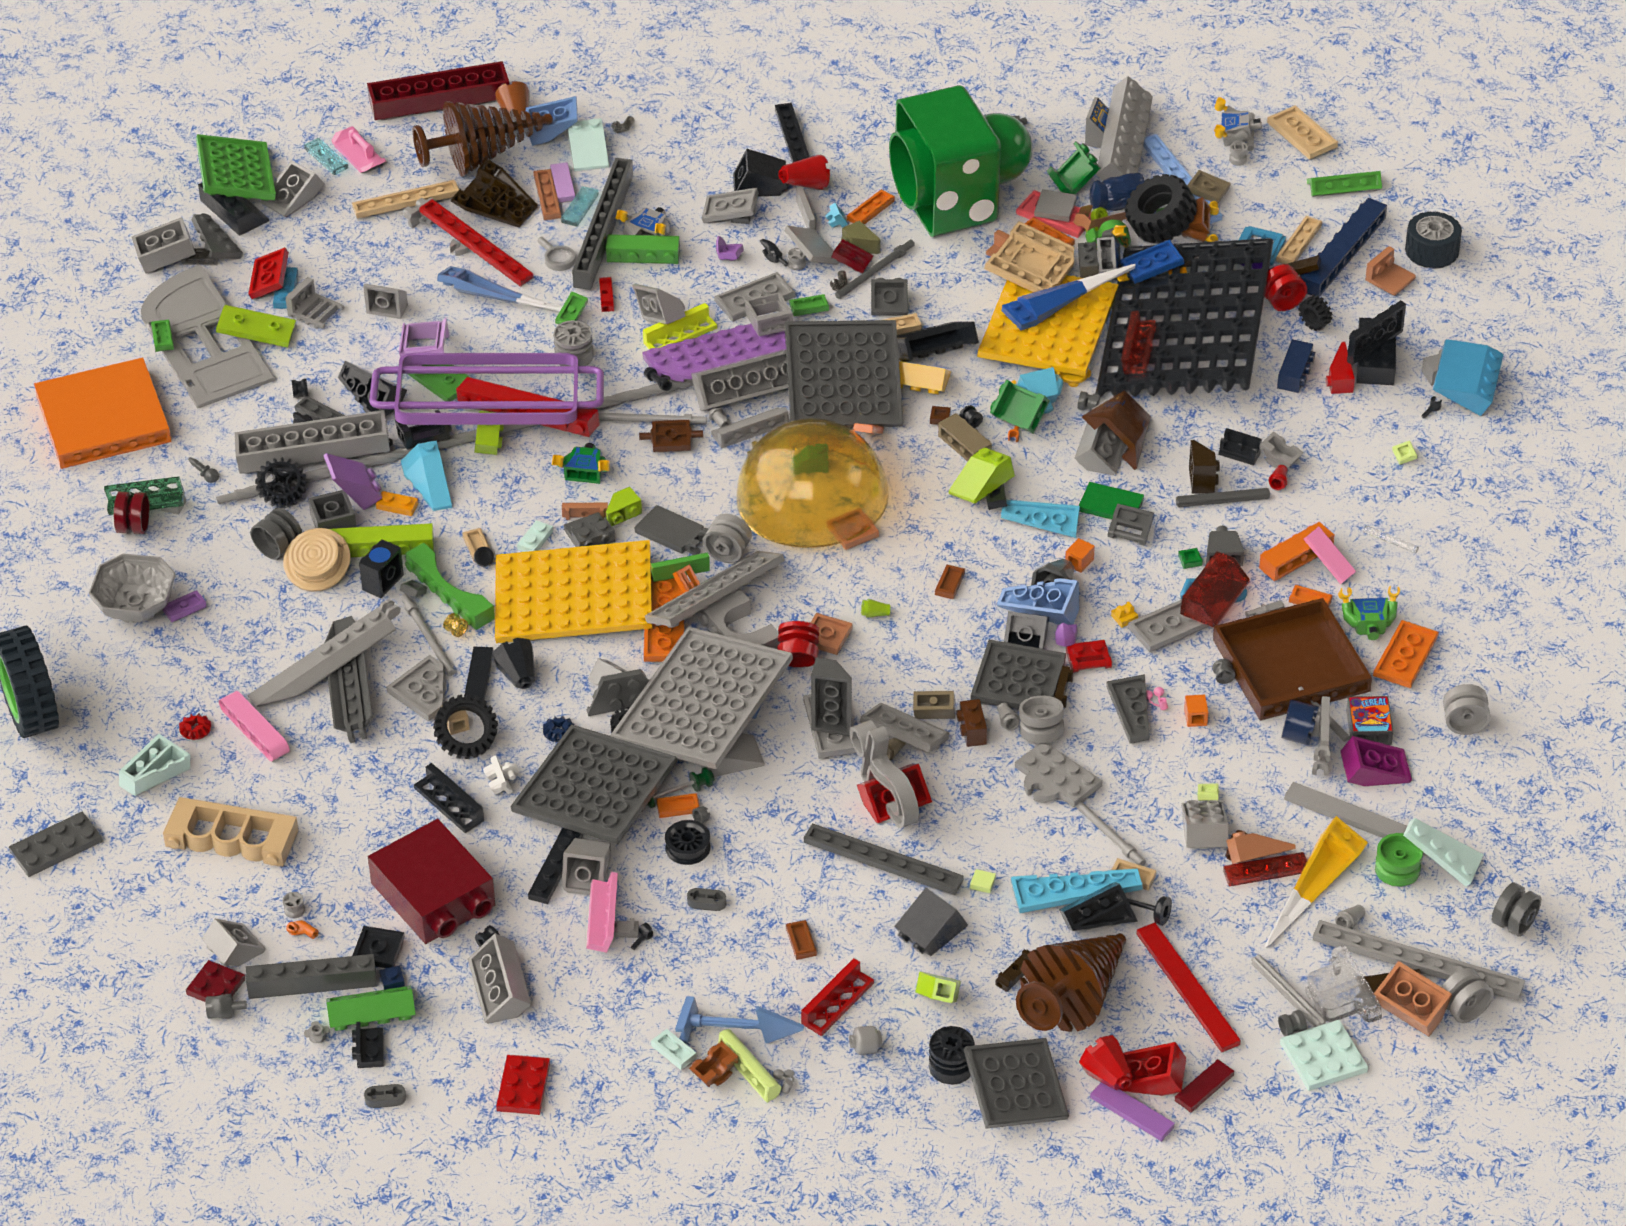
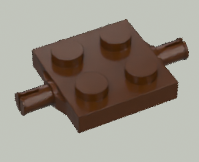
M689 420L652 421L650 432H639V441L651 440L653 452L691 451L690 443L692 438H703V430H692Z

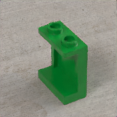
M1075 141L1073 144L1077 150L1058 170L1050 166L1046 172L1061 192L1076 195L1101 168L1096 163L1098 159L1089 153V147L1084 143L1079 144Z
M1006 379L1005 383L999 388L997 399L991 404L990 413L997 419L1034 434L1050 400L1045 395L1031 392Z

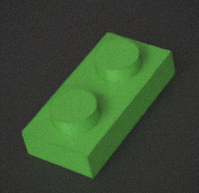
M571 291L557 315L555 323L559 325L565 321H577L588 303V298Z

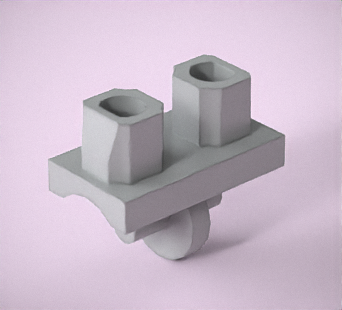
M420 198L417 200L415 208L408 206L403 210L404 217L408 219L409 227L414 228L422 222L432 223L430 219L419 212V207L433 198L428 200Z

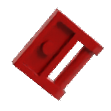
M1105 640L1074 643L1073 645L1066 646L1067 657L1073 673L1083 669L1112 668V660L1109 656Z

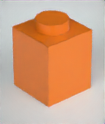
M1078 538L1066 550L1065 559L1071 561L1075 567L1074 570L1082 573L1094 560L1095 546Z
M1205 694L1186 695L1184 711L1187 727L1207 726L1208 707Z

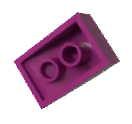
M1352 736L1340 750L1347 782L1361 786L1410 783L1412 781L1405 751L1402 748Z

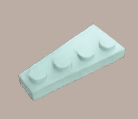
M1416 818L1412 819L1403 836L1464 886L1471 884L1484 854Z

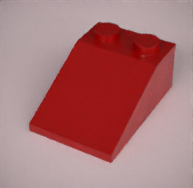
M1176 1042L1124 1052L1133 1078L1131 1079V1084L1126 1089H1120L1121 1091L1160 1096L1182 1092L1186 1056Z

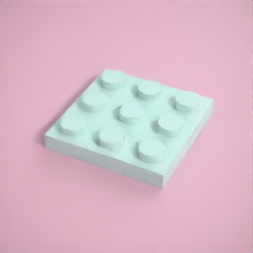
M1335 1020L1280 1039L1282 1048L1308 1091L1368 1071L1366 1062L1340 1020Z

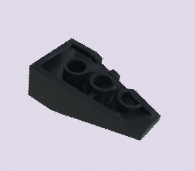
M344 361L338 378L347 390L352 392L355 396L354 399L363 406V410L366 413L385 410L386 416L392 413L394 409H377L370 405L372 373L348 361ZM379 376L377 401L395 402L397 384ZM403 387L401 388L400 402L403 401L407 389Z

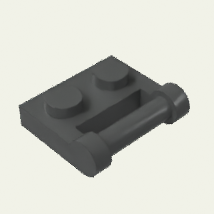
M1117 504L1108 530V537L1139 542V545L1145 546L1155 516L1154 512ZM1117 526L1140 530L1142 533L1138 535L1118 530Z

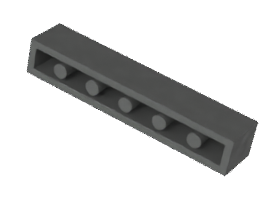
M374 954L246 966L249 999L377 987Z

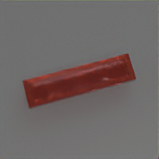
M1304 852L1225 865L1223 866V873L1230 887L1299 875L1302 873L1307 859Z

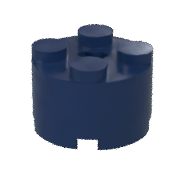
M1291 700L1281 738L1309 745L1312 735L1309 732L1313 733L1316 722L1313 717L1316 718L1319 706Z

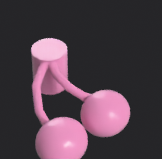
M1162 687L1154 689V695L1158 697L1159 705L1150 700L1153 693L1150 690H1146V700H1149L1154 706L1160 707L1161 710L1168 708L1166 698H1160L1164 694Z

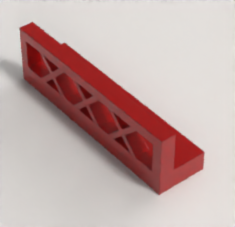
M853 958L801 1010V1024L818 1035L823 1036L874 984V979L861 972L860 961ZM858 978L865 982L863 986H853V983ZM843 993H852L850 999L840 1000V996ZM839 1006L837 1012L827 1013L829 1007ZM816 1020H826L822 1027L814 1024Z

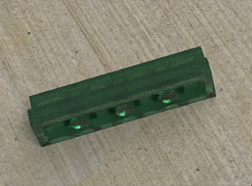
M179 476L104 486L108 499L107 512L109 515H114L116 496H112L111 492L113 491L130 492V489H137L140 491L139 493H147L150 510L184 506L185 491ZM176 483L177 488L171 489L167 487L168 484ZM155 486L159 489L157 491H152L148 488Z

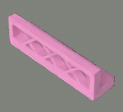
M611 872L608 882L592 880L587 949L607 953L613 940L618 873Z

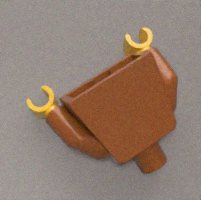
M1204 197L1196 200L1197 211L1194 220L1189 224V228L1186 231L1181 232V235L1202 242L1218 241V237L1215 234L1207 236V234H1210V214L1217 215L1219 213L1218 203L1211 201L1208 204Z

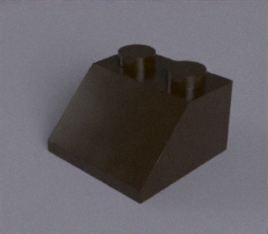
M1191 440L1189 454L1191 493H1215V485L1219 484V477L1216 472L1220 471V462L1216 460L1214 451L1196 440Z

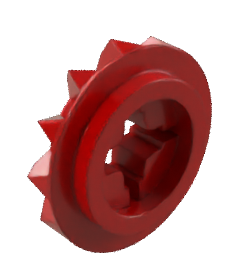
M200 713L196 716L190 714L189 718L183 717V722L179 723V732L186 739H201L211 731V721L208 720L207 716H201Z

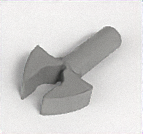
M454 239L451 241L450 253L454 250L455 256L468 253V248L461 242Z

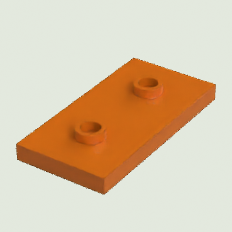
M1401 620L1375 667L1373 676L1411 688L1433 648L1439 632Z

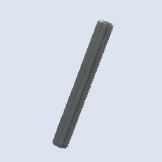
M1269 488L1183 495L1176 497L1177 507L1263 500L1270 498Z

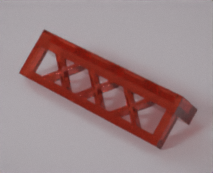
M1131 311L1121 358L1124 374L1147 372L1156 320H1141L1139 311ZM1141 327H1150L1145 331L1141 330ZM1143 338H1146V339H1147V340H1146L1145 342H1143L1142 344H1141L1140 342H1138V341L1142 340ZM1141 350L1145 351V352H1144L1143 354H1141L1140 356H1138V355L1136 354V353H1138V352L1141 351ZM1139 362L1143 364L1142 367H1133Z

